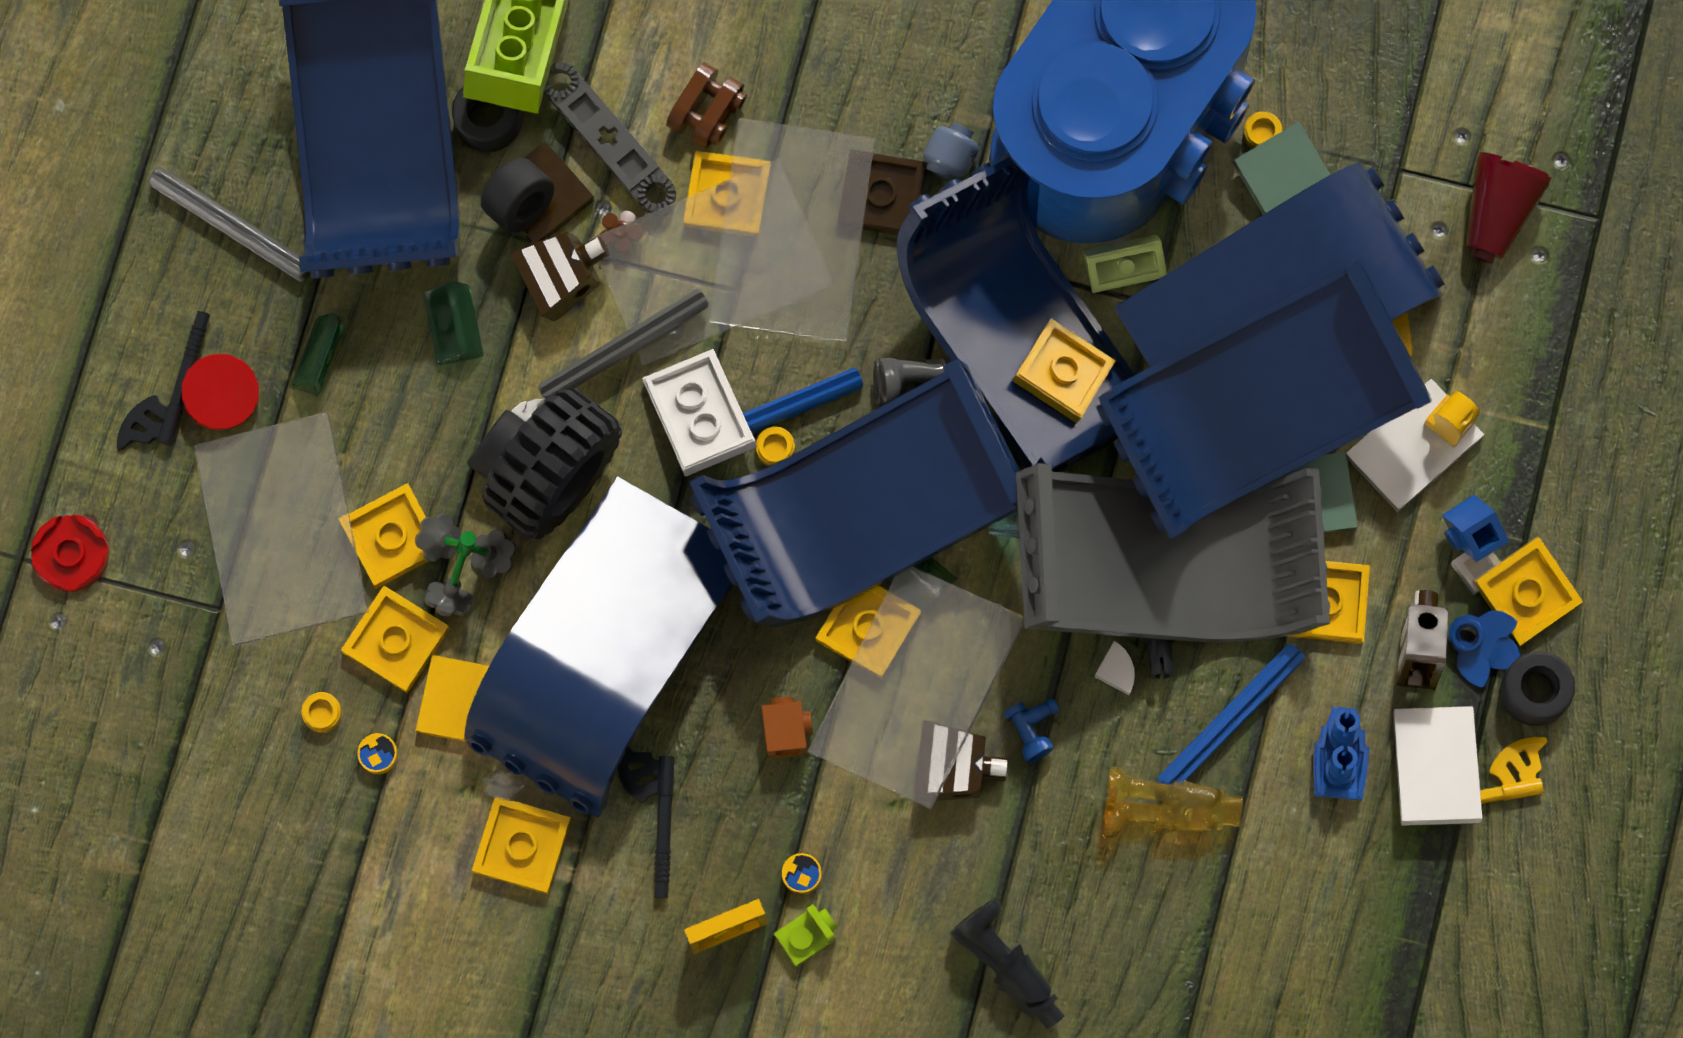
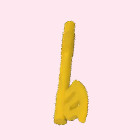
M1546 737L1520 739L1508 745L1498 754L1491 765L1490 774L1497 777L1502 785L1500 787L1480 790L1481 804L1543 794L1542 781L1540 778L1536 779V774L1542 769L1538 752L1546 745ZM1522 751L1526 752L1530 763L1529 766L1524 764L1519 755ZM1508 763H1511L1519 773L1520 782H1516L1506 766Z

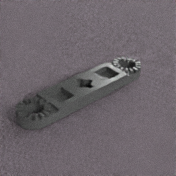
M562 61L561 63L554 62L551 65L544 90L546 97L643 210L652 215H661L670 211L676 201V190L672 181L664 174L657 163L589 84L583 80L575 68ZM563 73L570 77L571 82L568 89L566 88L565 91L561 90L559 92L551 88L549 82L555 74ZM604 130L609 134L614 131L617 132L615 135L616 144L613 146L609 143L601 145L602 137L600 133ZM653 186L664 187L668 192L665 201L661 204H652L648 201L646 193L649 188Z

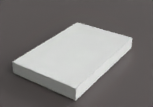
M714 349L642 378L685 477L757 447Z
M1432 379L1425 383L1432 398L1431 403L1419 409L1416 408L1372 430L1346 453L1347 460L1397 513L1484 436L1483 432L1474 424L1459 443L1453 447L1424 424L1426 418L1446 396V393Z
M1473 706L1394 709L1393 722L1401 826L1481 823L1482 809Z

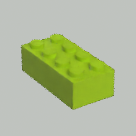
M485 0L465 67L463 98L538 114L569 0Z

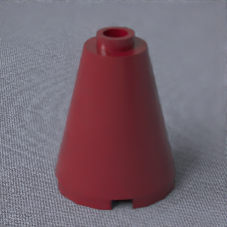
M1479 152L1475 166L1466 247L1473 250L1471 257L1493 263L1494 258L1503 259L1549 187L1552 177L1527 164L1515 160L1513 163L1502 160L1503 156Z

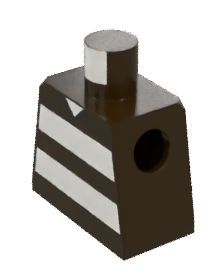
M562 232L510 253L541 316L551 321L561 318L600 285V279L593 265L610 256L609 250L600 236L582 245L580 239L569 232Z
M1416 591L1414 604L1407 607L1401 628L1397 686L1436 690L1446 664L1448 609L1438 607V593L1435 591Z
M924 721L916 801L927 802L979 798L982 779L1006 780L1008 758L984 756L986 741L984 736Z

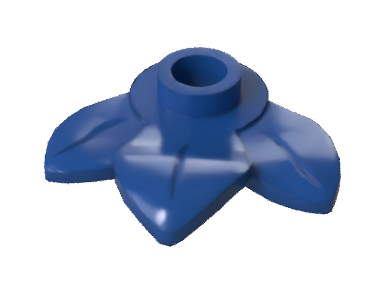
M1497 610L1489 611L1479 618L1473 615H1464L1457 618L1450 626L1449 641L1452 647L1458 651L1457 667L1469 682L1478 687L1485 686L1491 667L1494 669H1508L1521 656L1515 642L1508 637L1515 629L1518 621L1508 613ZM1465 627H1471L1475 630L1476 638L1474 641L1467 642L1463 639L1462 631Z

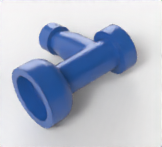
M1053 698L1046 700L1044 704L1027 709L1024 702H1021L1003 713L1007 721H1012L1025 744L1022 749V756L1027 764L1042 759L1054 749L1051 741L1046 737H1039L1032 726L1048 715L1059 712V707Z

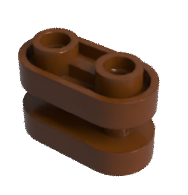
M703 62L673 106L666 126L679 134L683 133L688 126L695 129L692 141L707 149L711 144L717 146L720 143L728 127L725 125V122L731 113L738 114L746 101L747 94L743 93L745 85L732 77H729L723 85L716 82L718 69ZM707 95H710L714 99L705 114L701 116L696 112Z

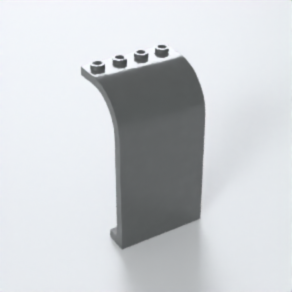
M1035 464L1016 472L1025 629L1226 643L1281 638L1330 624V603L1328 601L1326 578L1327 564L1325 562L1324 550L1325 530L1322 522V489L1319 480V469L1305 468L1275 479L1201 518L1189 526L1185 532L1172 539L1167 531L1161 533L1158 530L1151 516V512L1156 509L1149 496L1143 498L1140 495L1133 480L1052 472L1051 465Z

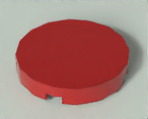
M211 354L198 359L188 369L182 382V401L187 414L198 425L212 431L233 429L241 426L253 414L259 399V384L253 370L243 360L229 354Z
M71 514L72 516L66 515L51 518L39 528L32 540L31 558L34 571L45 584L58 591L76 592L89 588L101 578L108 566L110 549L106 536L95 522L82 515Z

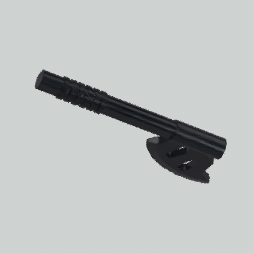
M197 311L170 403L167 407L164 406L157 395L150 396L138 403L127 414L121 424L117 437V448L119 450L125 449L133 441L151 444L155 439H158L157 442L172 446L183 411L182 382L188 369L199 358L198 354H200L210 318L209 313ZM151 411L164 419L163 423L153 422L146 414ZM138 423L147 428V430L142 433L134 430L133 427Z
M628 746L617 768L624 788L640 803H644L650 796L658 794L654 898L667 899L670 883V840L675 757L659 756V760H656L650 752H633L630 746ZM644 762L645 767L630 771L629 764ZM650 775L658 776L656 781L641 786L637 784V781Z

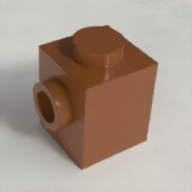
M793 697L773 698L769 700L770 705H762L768 759L806 755L805 736L813 735L810 711L803 712L801 701L793 702Z

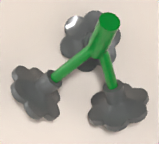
M439 514L436 518L428 516L421 521V531L415 537V544L417 548L423 550L425 559L432 562L440 558L449 559L454 555L455 548L458 553L451 578H448L443 584L438 582L430 583L427 589L428 593L425 596V603L432 608H436L437 612L442 616L450 617L454 614L460 616L467 615L473 598L468 591L461 589V582L459 581L466 557L472 552V565L481 569L484 577L493 579L499 573L506 574L513 568L512 557L517 551L516 545L513 541L508 540L506 534L501 530H493L488 536L480 535L477 538L471 531H465L461 534L460 529L453 525L452 518L447 514Z

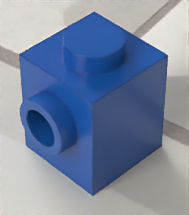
M1476 495L1471 496L1442 515L1448 527L1444 534L1455 551L1463 550L1475 562L1480 561L1509 542L1496 512Z

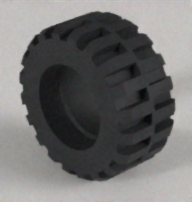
M565 388L558 390L554 396L551 395L547 398L544 404L538 407L531 417L520 426L516 435L505 446L501 456L497 458L494 468L486 478L487 483L483 486L482 497L485 506L527 539L537 540L542 539L545 535H549L556 526H560L566 520V517L578 507L581 500L591 491L594 483L599 480L606 465L610 463L614 456L613 453L620 443L619 439L622 436L619 421L578 389Z

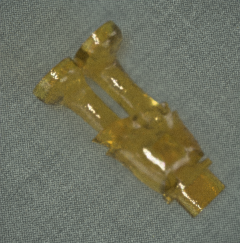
M1110 766L1105 800L1103 838H1115L1119 835L1123 824L1131 822L1155 824V832L1166 827L1167 833L1174 831H1207L1214 829V824L1216 825V830H1222L1223 825L1240 827L1243 797L1226 795V791L1223 789L1216 790L1193 784L1185 779L1181 783L1174 780L1173 784H1160L1141 780L1127 775L1120 767ZM1142 798L1162 801L1163 803L1161 805L1131 802L1124 799Z

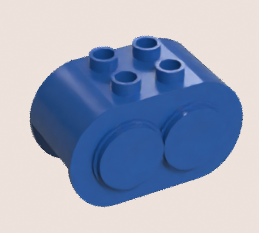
M1052 0L1002 72L996 85L993 99V116L996 128L991 142V166L999 163L1001 158L1008 153L1014 163L1030 177L1027 189L1028 206L1032 222L1037 230L1068 242L1087 244L1108 242L1127 236L1148 223L1168 196L1182 205L1188 201L1208 168L1203 161L1213 144V141L1208 139L1209 135L1226 144L1248 111L1249 104L1244 101L1253 88L1255 79L1245 74L1244 70L1255 26L1256 0Z

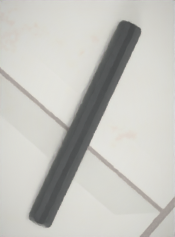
M157 167L150 175L148 181L153 188L296 280L303 281L310 273V271H300V255L164 168Z
M700 289L692 291L540 383L538 386L540 394L546 400L551 395L554 396L560 389L578 387L707 309L709 305L707 298Z

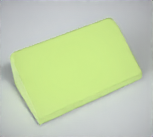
M1157 235L1083 250L1092 293L1157 280L1167 275L1162 243Z

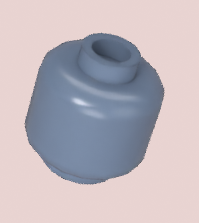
M953 122L951 128L945 126L937 127L923 152V158L928 163L926 169L948 181L954 180L955 177H965L979 152L978 144L971 139L974 132Z

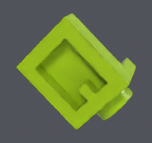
M814 904L806 908L807 911L774 933V936L796 968L836 942L833 931L838 927L825 908L818 912Z

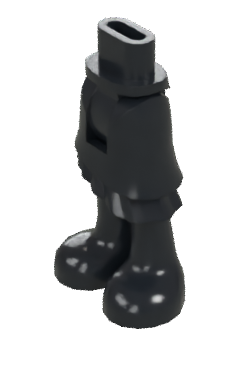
M994 897L985 905L980 906L969 914L949 934L956 942L963 945L973 955L994 970L997 975L994 982L999 985L998 990L1006 993L1030 1018L1037 1017L1045 1028L1048 1029L1065 1016L1054 1003L1058 997L1055 994L1050 996L1051 986L1036 968L1029 954H1024L1021 944L1011 950L997 935L993 924L1001 912V904Z

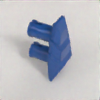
M1333 706L1326 726H1321L1319 741L1314 742V796L1360 801L1363 799L1370 747H1366L1365 730H1361L1360 716L1355 708Z

